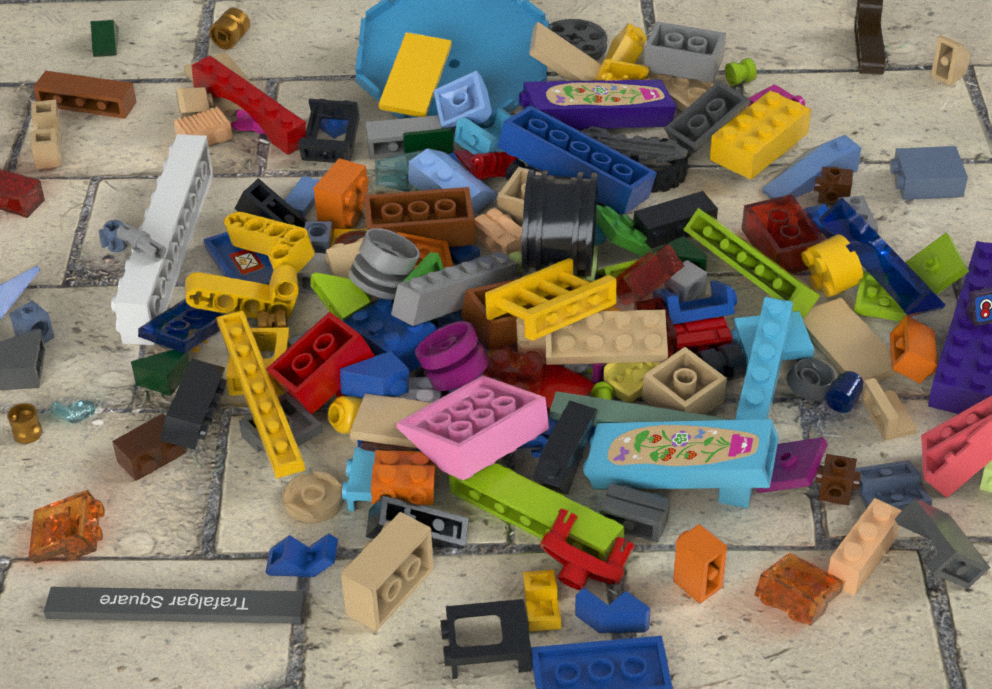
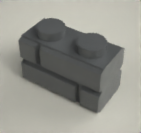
M610 483L606 496H604L600 505L599 514L623 525L625 534L659 542L668 521L670 499L664 498L658 493L649 494L634 490L628 485L619 486Z

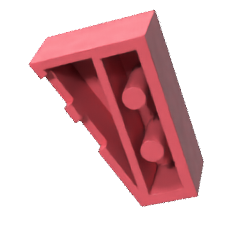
M992 396L921 435L924 480L946 498L992 460Z

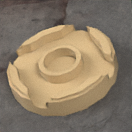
M321 471L312 472L313 475L307 476L303 473L289 481L284 489V507L287 513L295 520L305 523H320L331 519L340 511L344 504L340 481L333 475Z

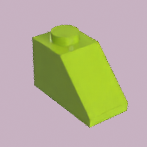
M317 272L311 275V288L327 310L340 320L345 321L356 312L370 306V294L358 288L350 279Z

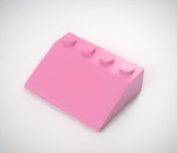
M483 375L396 423L397 429L440 470L462 480L472 477L476 472L494 464L496 460L508 453L514 452L518 447L530 440L536 439L538 435L549 429L545 397Z

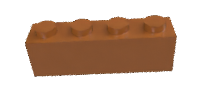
M45 70L33 86L37 102L56 100L58 109L126 119L137 103L134 86L131 82Z

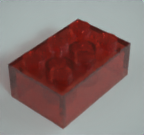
M790 194L744 205L741 230L752 246L791 274L809 270L802 259V252L824 241L825 238L794 196Z

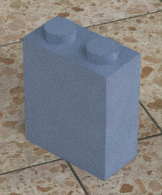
M956 146L896 148L895 157L890 160V172L895 174V186L897 190H900L903 200L964 197L968 176Z

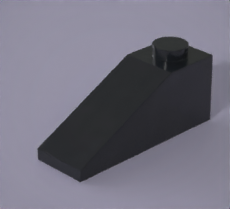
M259 178L243 191L234 208L237 212H244L302 228L305 227V222L308 221Z
M569 400L542 450L532 478L534 481L546 488L568 495L598 412L596 408Z
M383 495L369 509L366 530L367 538L374 539L388 521H392L399 512H402L431 528L432 547L462 549L466 547L469 518Z

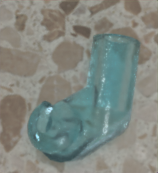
M80 400L69 406L55 401L50 408L51 414L69 423H78L92 416L96 410L94 403L87 400Z

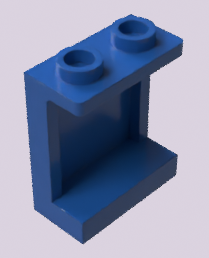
M717 280L710 281V297L679 302L678 295L665 289L652 290L655 310H665L666 323L670 325L735 314L734 306L737 305V295L730 285Z

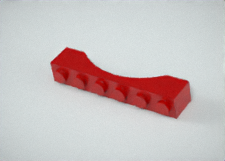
M211 55L192 65L194 88H205L206 94L211 93L212 98H224L240 106L258 123L271 143L287 155L299 149L300 138H305L306 122Z

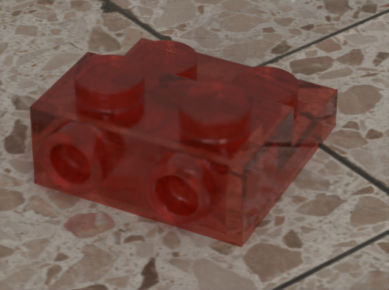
M502 346L499 349L490 348L488 353L490 362L483 371V376L539 395L546 376V357L541 356L536 351H528L526 354L514 352L506 346Z

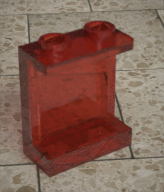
M669 244L664 245L654 254L647 252L616 277V295L624 305L643 300L685 265Z

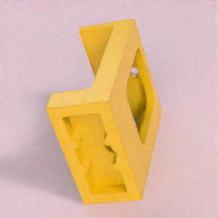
M289 327L251 328L259 351H275L272 358L263 359L267 368L289 348ZM229 356L226 372L229 396L244 395ZM270 376L277 395H284L285 393L281 391Z

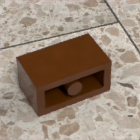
M163 413L112 441L117 462L135 481L186 453L185 447L160 441L165 420Z

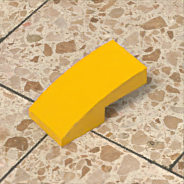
M554 569L522 572L529 632L561 629V616Z

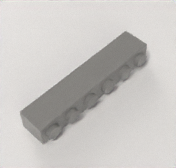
M494 252L491 255L478 257L472 261L462 262L456 266L446 267L443 270L430 272L427 275L398 283L391 315L415 326L461 310L467 289L513 280L518 263L509 259V256L505 253Z

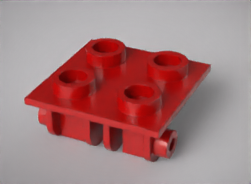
M468 150L453 151L465 167L477 179L481 180L492 177H505L509 165L513 161L519 160L517 157L508 155L506 151L478 153L475 155Z

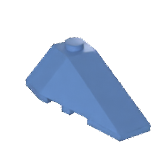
M846 135L805 151L764 186L762 192L777 205H780L813 191L816 176L821 177L822 167H838L840 169L853 170V173L858 172L861 147Z

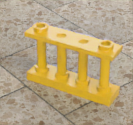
M568 258L486 292V318L492 320L506 313L524 320L525 338L534 341L615 305L616 278L607 275L590 283L573 275V259ZM572 286L576 289L568 291L565 288ZM548 295H552V296H554V297H556V298H553V299H551V300H547V299H545V298H543V297H546V296H548ZM527 304H531V305H533V306H535V307H532V308H530V309H526V308H524V307H522V306H525V305H527Z

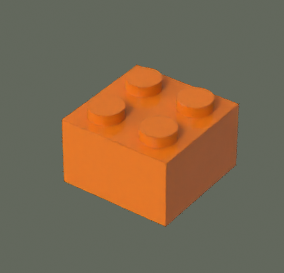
M339 158L314 186L317 221L332 222L333 233L334 229H351L355 227L363 215L362 203H365L364 195L368 192L369 186L365 165Z

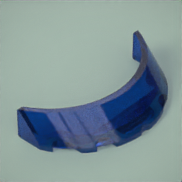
M840 198L819 218L822 225L833 236L840 234L848 240L850 244L846 245L849 252H856L861 265L897 302L908 317L942 310L946 306L843 198Z

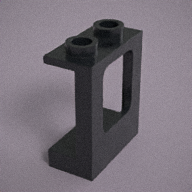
M309 99L311 113L305 138H300L298 144L301 159L303 161L335 163L339 158L351 161L360 120L358 103L348 100ZM321 120H347L348 127L345 140L317 139Z
M524 599L446 606V620H440L442 640L448 639L449 646H443L445 666H451L453 679H458L457 666L510 660H517L519 673L532 672V650ZM490 615L499 617L502 642L468 647L457 645L454 622L457 619Z

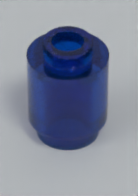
M846 371L838 375L826 394L827 404L834 411L840 413L850 412L863 391L862 378L852 371Z

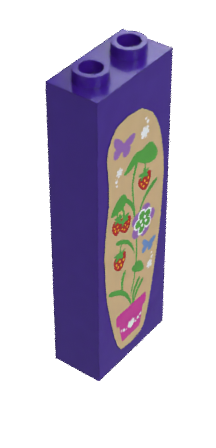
M661 79L524 82L523 90L519 92L518 97L519 105L523 109L533 106L574 129H587L591 126L599 128L666 127L673 121L676 105Z

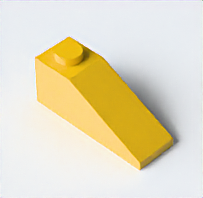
M629 22L612 40L606 59L635 64L644 48L647 36L640 28L633 26Z

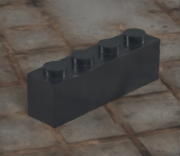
M191 359L165 416L160 441L195 450L199 440L206 439L209 425L212 424L215 411L218 409L221 396L224 395L227 379H223L225 367Z

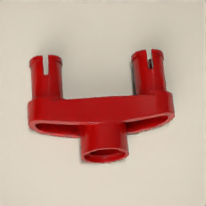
M559 509L550 531L544 534L540 542L541 548L563 565L557 576L558 580L576 590H582L589 578L606 584L619 585L625 574L623 569L635 545L628 541L621 552L625 539L616 537L607 560L601 561L568 544L566 540L578 517L571 512L567 522L564 523L563 521L568 510Z

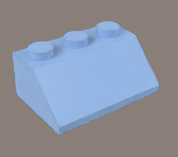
M427 148L409 161L408 182L420 191L469 187L472 209L476 214L497 199L498 193L480 179H477L445 152Z

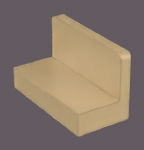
M876 378L864 380L861 402L884 440L916 434L917 427L895 391L889 390L884 392Z

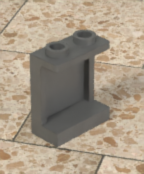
M915 498L894 519L899 526L932 540L940 551L926 564L934 575L969 589L991 568L950 514Z

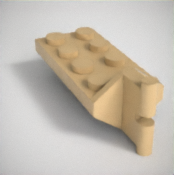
M665 310L599 311L534 341L525 338L524 320L520 318L516 320L518 357L522 361L528 360L529 357H546V365L664 362L668 359Z

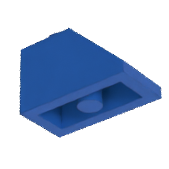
M391 351L340 369L341 393L345 396L363 398L365 393L387 397L400 396L409 392V369Z

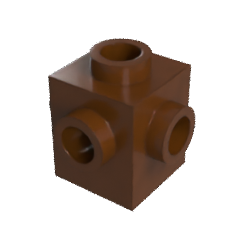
M822 167L821 177L816 176L814 192H819L818 202L837 205L838 198L850 197L853 170L840 169L838 167Z
M826 454L824 466L819 465L815 483L821 484L819 500L849 505L852 489L858 490L861 472L855 471L857 459Z

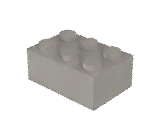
M657 21L645 45L644 66H648L649 72L654 74H666L677 78H689L713 83L724 58L726 33Z

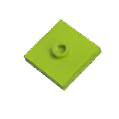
M947 232L903 263L912 285L923 303L929 301L969 272L955 242Z

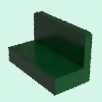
M452 128L403 133L404 158L407 172L409 171V161L427 148L445 152L446 154L453 153Z

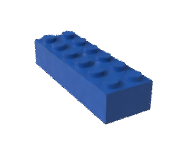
M529 106L504 121L497 146L506 151L508 155L526 162L530 167L541 171L548 170L551 176L577 177L578 172H584V178H591L592 173H598L597 202L609 206L617 214L622 215L627 214L649 198L657 172L533 106Z

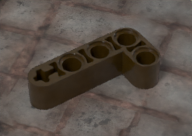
M857 0L854 35L859 74H884L885 51L881 28L883 0Z

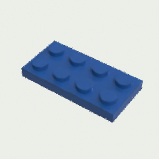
M662 636L531 647L535 689H673Z

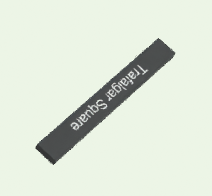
M50 587L44 615L46 619L301 624L305 595L304 591Z

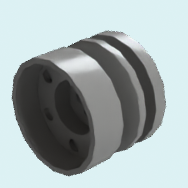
M372 228L367 230L359 248L360 254L356 255L348 275L350 280L366 293L383 299H395L398 283L403 282L408 274L413 271L420 252L411 241L402 235L382 228Z

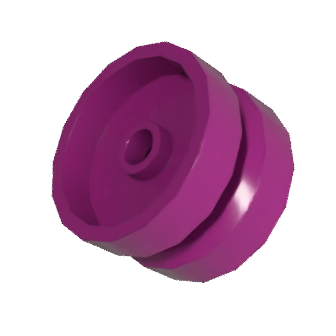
M461 321L445 325L426 336L416 347L415 355L422 368L427 369V377L434 389L449 391L471 382L487 368L490 362L483 345L477 343L478 336L471 323Z

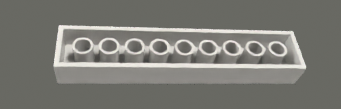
M177 134L174 143L170 144L169 157L167 160H164L162 175H159L157 178L156 191H153L151 194L150 207L145 210L143 225L140 224L138 231L150 234L152 240L165 246L166 254L162 259L159 257L160 261H154L146 254L138 253L132 249L130 259L126 260L124 276L119 278L118 292L116 295H113L111 301L112 311L116 312L117 317L116 331L120 332L122 344L155 345L156 343L154 333L162 326L213 177L207 136Z

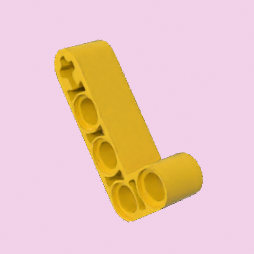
M244 212L231 213L224 219V225L232 245L268 255L273 270L281 265H289L298 274L314 257L315 252L305 228Z
M281 265L275 268L269 285L201 272L191 273L185 279V300L189 306L226 314L244 311L246 317L257 319L259 311L275 313L277 310H286L288 320L292 314L299 290L297 272L289 265Z

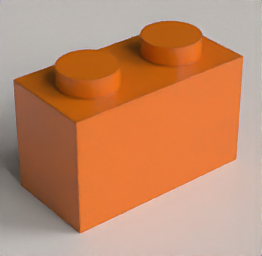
M906 315L890 332L892 369L921 384L927 376L933 375L938 367L935 331Z
M700 524L690 531H684L676 540L673 582L698 603L704 602L723 588L727 545Z

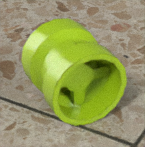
M745 58L740 63H727L725 66L726 80L730 86L739 85L742 81L751 82L756 80L757 69L754 61L751 58Z

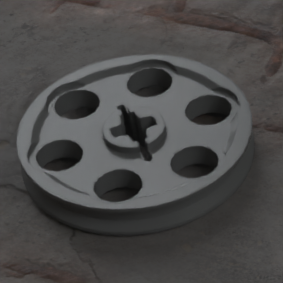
M563 19L549 24L551 31L554 33L561 32L556 34L594 60L601 58L607 50V33L601 26L582 19Z

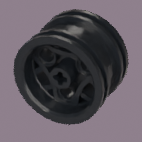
M529 169L525 187L522 224L523 273H529L530 268H536L537 272L570 258L573 259V275L578 276L579 271H585V276L591 277L596 231L598 173H592L591 178H584V172H578L577 177L549 176L548 170H543L541 175H536L534 169Z

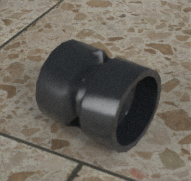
M736 342L718 346L716 350L709 348L695 353V355L726 377V381L743 378L746 374L744 355Z

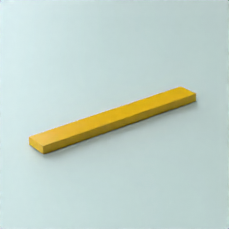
M244 311L216 317L217 325L275 478L305 471L304 461L269 373L266 371L265 363Z

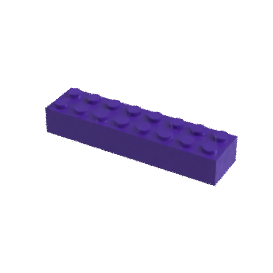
M976 241L968 267L969 272L966 274L934 376L928 407L960 414L992 396V320L978 322L975 305L977 297L992 294V243Z

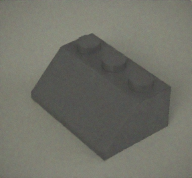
M717 81L664 129L669 139L677 141L681 147L687 149L688 157H691L712 138L714 133L740 114L749 105L750 99L724 83Z

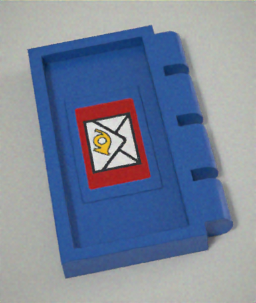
M227 232L203 239L205 249L224 277L269 285L274 270L268 255L233 246Z

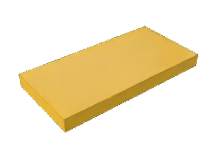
M406 32L379 101V110L417 117L427 116L434 97V90L437 89L452 47V40Z

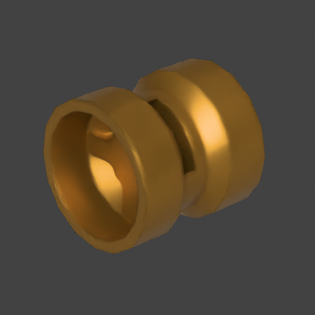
M277 310L275 313H268L267 311H259L257 313L258 328L288 327L286 310Z
M20 403L8 411V421L12 427V435L16 442L30 444L41 437L42 427L34 405Z

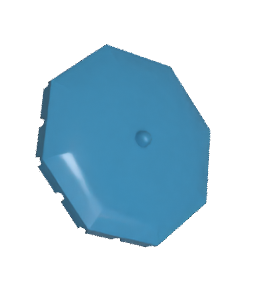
M382 0L365 11V18H361L355 69L356 83L378 102L381 99L406 32L452 40V47L437 88L476 70L478 71L487 88L492 109L490 117L485 122L476 124L482 129L494 125L498 108H502L510 113L520 106L518 97L519 92L523 90L524 82L547 81V66L532 57L529 51L534 25L539 22L549 29V20H546L544 12L528 0ZM435 95L427 116L439 115ZM391 112L397 119L417 117Z

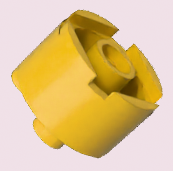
M840 234L809 247L801 255L811 273L809 282L815 291L820 289L828 298L861 283L859 280L863 278L862 266L856 252H849L846 245L850 243Z

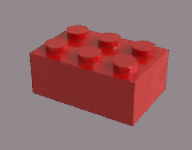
M328 312L268 366L266 371L281 391L288 393L312 415L341 389V368L375 357V355L358 332L334 314Z

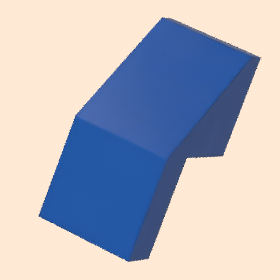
M328 533L308 547L289 535L269 549L265 573L269 576L315 577L335 563L338 539Z
M583 588L575 596V616L598 633H645L649 629L651 608L627 591L610 605H607L586 588Z

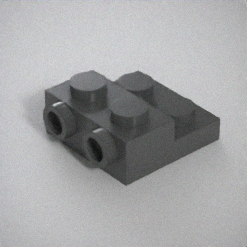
M288 393L278 397L297 446L323 432L322 424ZM250 413L239 420L241 436L259 453L262 450L265 451Z

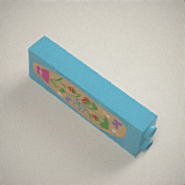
M772 419L597 423L595 433L590 438V453L588 459L584 462L583 470L593 489H608L610 483L619 486L628 485L633 489L770 488L779 437Z

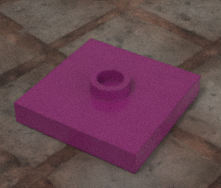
M818 437L778 444L770 488H755L756 491L764 493L811 486L828 446L825 438Z

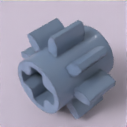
M110 220L104 224V229L99 230L102 248L108 247V250L111 252H121L127 248V242L117 237L119 226L121 225L125 228L121 221Z

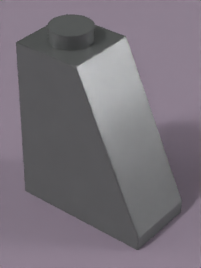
M35 329L0 341V390L40 388L46 352L41 329Z

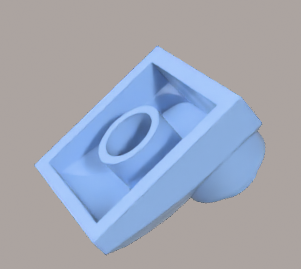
M477 70L434 90L442 128L454 127L457 125V120L464 117L475 124L485 122L491 115L492 109L487 88Z

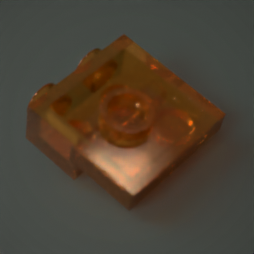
M86 490L35 509L29 558L37 564L63 554L71 561L97 551V542L103 539L99 518L105 516L104 506L101 501L96 500Z
M789 552L761 573L754 596L758 597L764 605L786 612L793 621L806 623L811 626L825 614L828 603L842 592L845 581Z

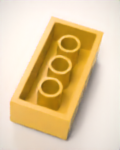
M770 90L712 135L710 160L750 180L753 179L808 134L811 109Z

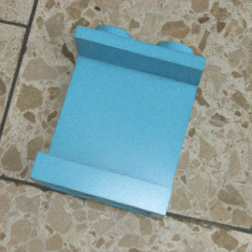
M498 108L494 126L482 129L465 117L457 120L454 142L474 155L478 153L503 152L504 150L497 146L503 123L512 115L502 108Z

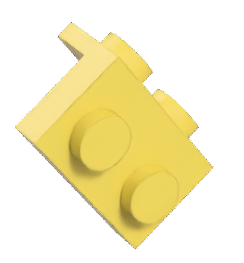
M607 363L604 367V382L609 383L614 389L615 396L624 402L631 403L643 395L644 374L661 363Z

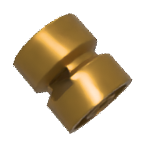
M234 7L228 8L210 27L209 35L212 42L221 49L228 50L233 48L249 30L250 20L242 10Z

